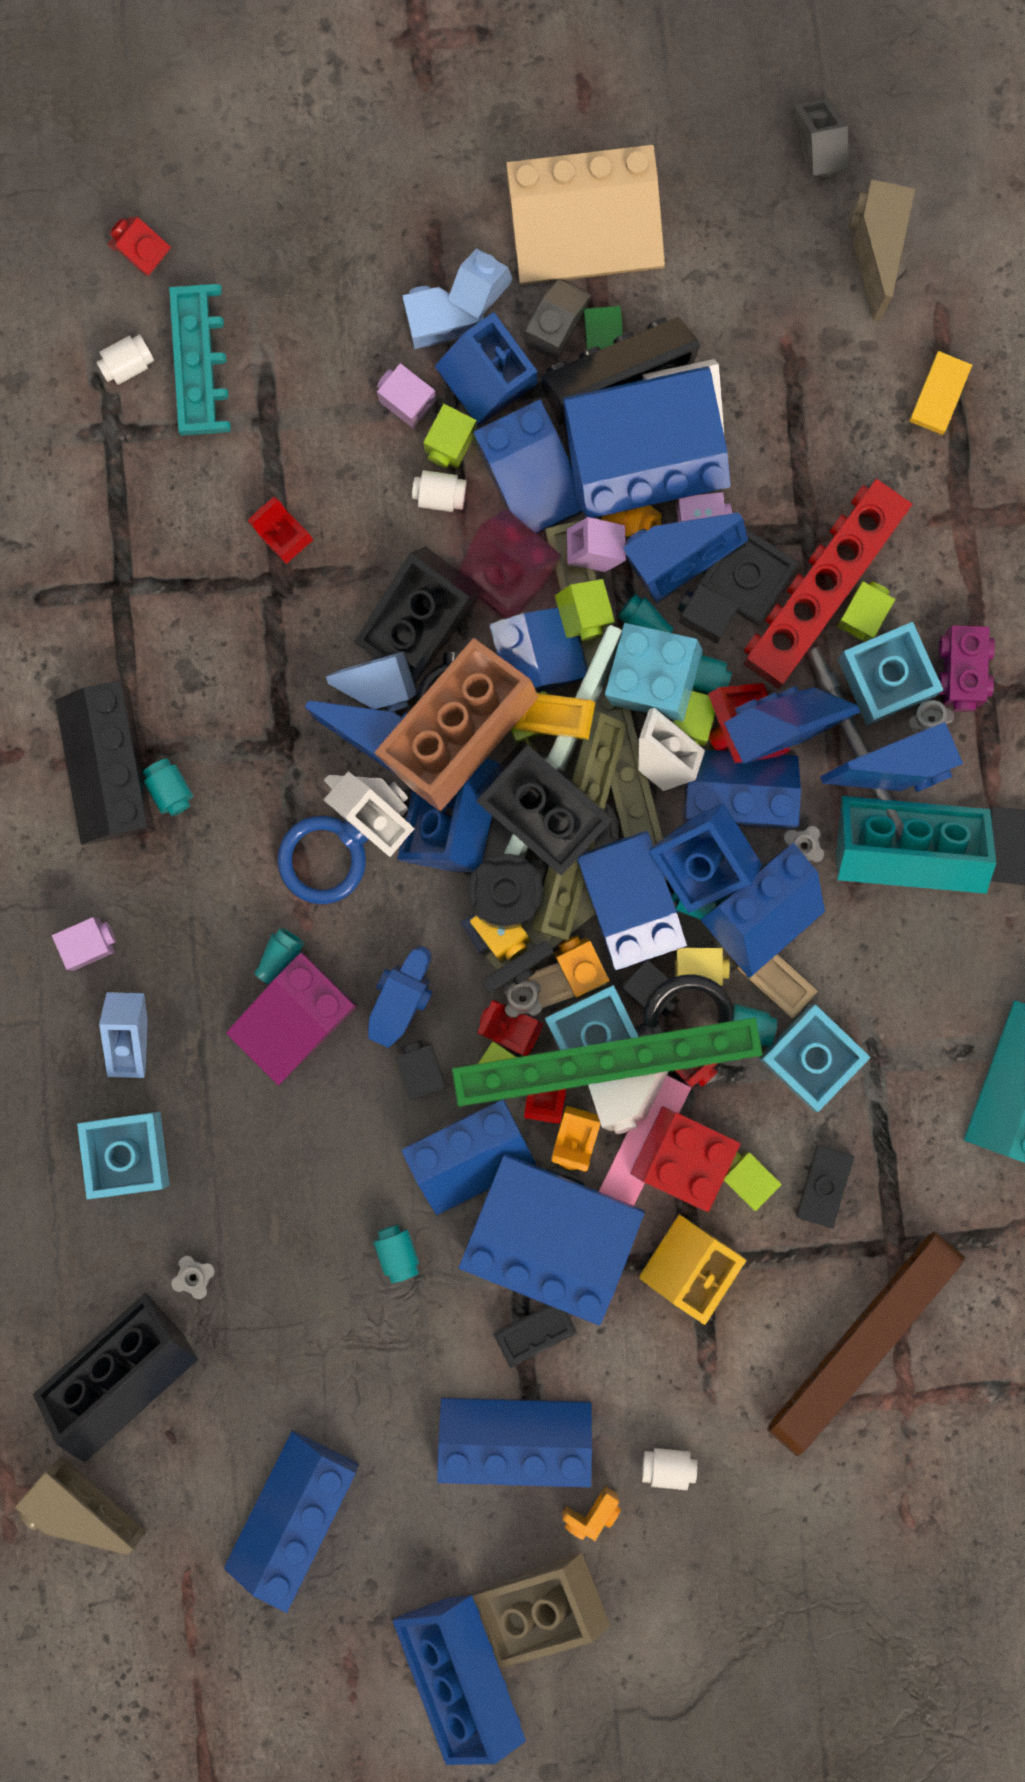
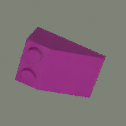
M300 953L270 983L226 1034L279 1086L358 1006L305 953Z

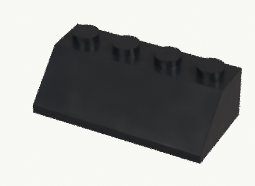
M666 317L650 323L646 327L647 330L634 335L633 332H628L614 339V344L601 350L599 346L584 351L580 354V359L567 364L566 361H561L551 365L546 369V374L542 375L541 386L558 424L561 425L566 422L563 404L564 397L642 381V374L693 364L700 348L697 338L679 317L669 321Z
M115 681L84 687L56 699L57 715L81 845L155 832L148 790L143 783L146 779L142 774L144 768L129 687L122 681Z
M144 1293L38 1389L33 1396L56 1445L85 1463L188 1370L198 1358L184 1334L153 1299Z

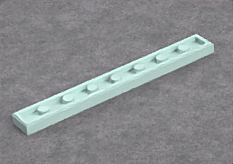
M612 625L607 627L575 698L592 700L596 704L612 670L622 634L621 629ZM557 736L548 757L563 772H565L579 738ZM513 834L504 854L517 855L525 859L530 848Z

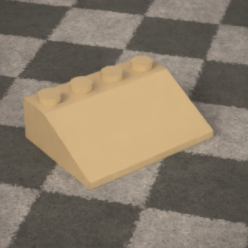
M654 145L506 162L507 186L520 286L554 282L558 279H579L665 267Z

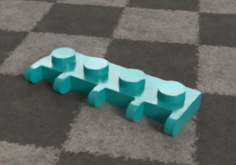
M219 284L169 287L178 431L181 436L230 432V422H217L215 404L217 400L228 399L229 391L228 389H214L213 365L227 362L226 354L221 352L212 353L211 329L224 327V318L219 316L210 317L209 297L222 295V286Z

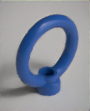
M326 815L305 818L293 825L281 841L277 859L280 876L286 887L295 896L306 902L331 904L340 901L350 895L362 880L366 867V853L363 844L369 839L347 820L342 821ZM318 830H326L337 834L341 841L349 848L351 854V867L346 878L337 886L324 890L314 889L305 885L297 877L292 864L293 851L299 840L306 834Z

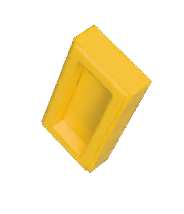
M938 351L909 422L943 435L948 427L972 364Z
M537 693L538 699L515 724V729L519 731L589 740L595 702L588 699Z

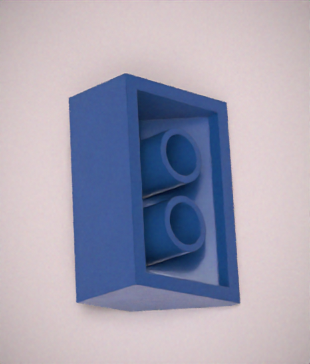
M794 686L778 695L773 693L758 701L755 699L735 709L737 716L724 722L743 764L803 743L857 715L861 711L858 705L815 687L799 691L797 686Z
M705 750L696 780L685 784L683 823L706 810L724 803L738 826L794 830L799 826L801 781L799 756L781 755L780 757L754 760L743 764V762L734 763L730 751Z
M486 758L441 812L412 790L406 821L415 829L400 845L397 860L451 872H473L482 864L492 815L476 802L474 792L500 763ZM447 808L454 810L453 816L445 814Z
M793 842L760 868L750 885L731 893L701 919L703 924L748 978L752 977L825 912L818 871Z
M505 1099L498 1100L401 1150L417 1184L436 1215L490 1189L504 1153L532 1165H537Z

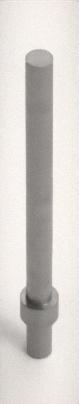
M819 646L806 652L805 654L817 677L815 683L818 689L844 699L838 688L841 683L835 671L831 673ZM853 717L839 723L856 758L870 753ZM870 788L875 799L892 800L888 790ZM888 809L886 813L896 825L895 836L899 843L904 825L897 812Z

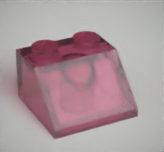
M505 509L480 525L459 571L484 589L479 598L502 618L507 619L519 615L548 582L562 555L508 509Z

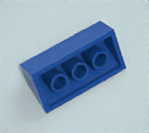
M441 1397L437 1483L591 1487V1401Z
M292 1430L223 1569L252 1596L287 1613L357 1472L359 1463Z
M472 1595L448 1597L392 1620L446 1765L496 1764L526 1742L520 1719L513 1707L506 1682L500 1672L493 1653V1647L488 1640L480 1618L479 1609L475 1605Z

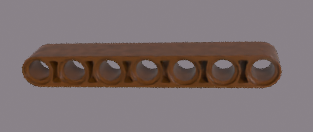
M936 1231L929 1234L775 1415L767 1431L795 1456L801 1455L956 1273L965 1259L964 1255Z

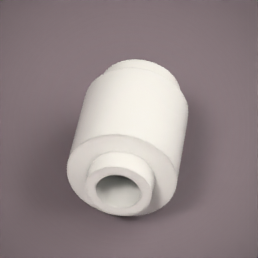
M139 334L134 338H131L129 335L101 350L99 353L103 359L96 363L107 382L114 379L117 385L147 370V365L154 362V359Z
M423 470L421 477H414L412 499L418 500V507L448 512H453L454 509L463 510L467 480L458 479V475Z
M654 1448L653 1452L644 1451L642 1482L651 1483V1487L688 1490L689 1483H696L697 1460L691 1459L690 1451Z

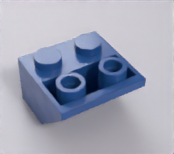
M494 312L463 333L435 365L437 372L470 417L477 420V426L537 385L538 371Z

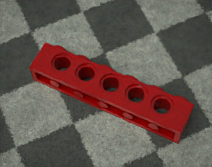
M877 478L870 488L864 484L850 502L855 506L853 512L848 518L841 514L829 531L835 537L827 548L822 544L818 546L808 560V563L813 567L806 577L798 574L786 592L791 595L784 607L778 603L765 620L770 625L762 637L755 633L743 650V652L749 655L743 665L778 690L913 505ZM861 516L871 517L876 524V529L873 531L864 530L859 525L858 518ZM841 545L849 546L854 551L855 558L850 561L841 559L837 553V547ZM818 575L830 577L833 582V589L828 591L820 589L816 585L815 577ZM799 604L808 606L812 612V618L806 621L798 619L794 614V606ZM776 634L787 636L791 643L790 649L782 651L775 648L772 643V636Z

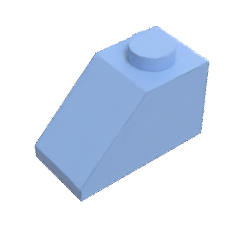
M476 248L460 265L447 301L480 319L511 284L512 276L509 268L498 262L490 254L483 253Z
M420 286L410 290L409 294L402 295L414 349L457 340L463 333L484 319L483 315L480 319H477L447 301L449 293L439 287L430 289L429 286Z
M404 651L337 670L326 676L329 685L374 710L386 707L388 712L405 708L408 706L407 700L417 693Z
M106 993L99 1026L107 1077L145 1078L148 1018L144 993Z

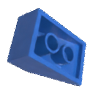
M540 399L473 432L475 446L523 541L544 531L546 528H550L583 512L576 501L572 466Z
M738 512L653 526L648 531L642 529L628 539V544L623 547V550L633 571L653 600L658 603L748 541L743 518Z
M310 700L307 702L305 708L313 719L395 774L374 752L407 713L399 717L394 712Z
M943 722L851 760L820 776L822 784L903 791L914 786L917 793L953 777L950 770L962 765L963 762L948 727Z
M648 831L583 852L577 859L607 953L615 970L687 946L664 875L649 852L653 844Z

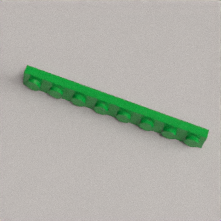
M756 1017L456 1067L452 1068L459 1107L762 1056L757 1021Z

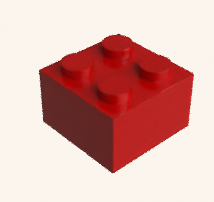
M662 1106L630 1174L648 1185L709 1213L741 1143Z

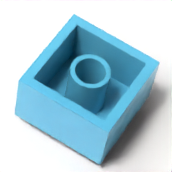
M913 622L845 650L837 658L867 726L934 698L943 691Z
M624 623L605 692L606 698L613 706L647 714L649 709L656 708L666 718L684 722L703 652L698 639Z
M614 985L545 1018L560 1050L638 1037Z
M812 1004L788 1026L758 1059L812 1111L819 1112L871 1057L816 1004Z
M160 1111L77 1123L87 1200L161 1190L170 1186Z

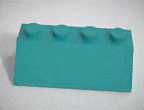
M842 796L836 847L837 880L987 894L996 866L990 809ZM888 809L896 811L904 825L899 843L895 836L896 825L886 812Z
M1013 1000L963 1141L1024 1164L1025 1003Z

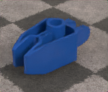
M423 945L421 947L417 946V948H413V951H410L402 967L396 965L392 971L384 970L376 986V989L380 990L381 993L369 1017L368 1039L389 1048L408 1029L417 1009L425 1010L433 991L427 989L430 980L424 978L432 958L430 949L423 947Z

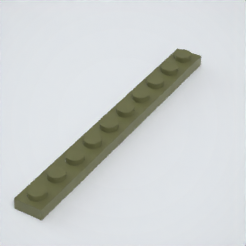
M581 520L545 529L560 591L571 584L596 580L594 570L568 565L567 529ZM605 628V629L602 630V631H603V636H604L605 631H606L607 628ZM603 636L588 641L581 640L588 669ZM609 674L595 704L594 712L603 713L627 723L610 786L623 838H627L648 831L654 846L663 839L648 778L639 771V743L630 709L611 705L605 696L610 677Z

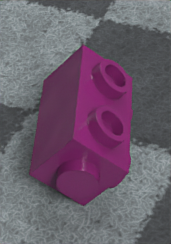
M952 625L945 631V636H940L938 654L939 658H944V672H940L938 675L943 691L938 695H943V705H953V711L974 712L976 711V706L980 707L993 694L994 677L988 674L989 660H993L995 640L994 638H989L990 627Z

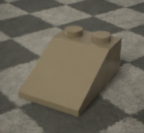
M871 179L866 193L859 192L856 206L852 210L849 228L855 229L852 244L873 320L881 321L893 297L915 188Z
M63 1457L42 1475L15 1507L21 1513L19 1517L22 1522L32 1530L36 1531L39 1529L43 1534L124 1555H129L146 1533L143 1527Z
M582 1553L549 1562L472 1594L475 1605L479 1609L480 1618L488 1640L493 1647V1653L499 1669L592 1643L611 1626Z

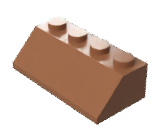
M473 638L374 753L414 792L441 812L538 699V695L531 679Z

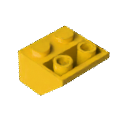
M678 1214L638 1278L672 1304L705 1325L745 1264L746 1259Z

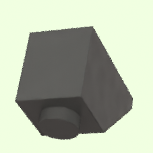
M828 98L794 105V114L804 161L812 175L829 177L837 174L838 171L849 169L848 126L831 100Z
M558 279L542 298L525 331V345L558 361L584 309L588 305L591 295Z

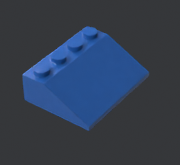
M709 366L563 398L576 501L586 518H595L731 487L728 452Z
M504 1153L458 1269L600 1326L616 1290L645 1210Z

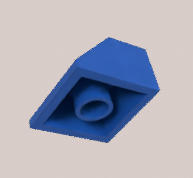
M558 608L523 613L489 624L497 655L531 679L536 693L547 692L584 679L588 666L580 636L566 638Z
M724 803L692 817L649 850L688 913L750 885L762 867V863Z

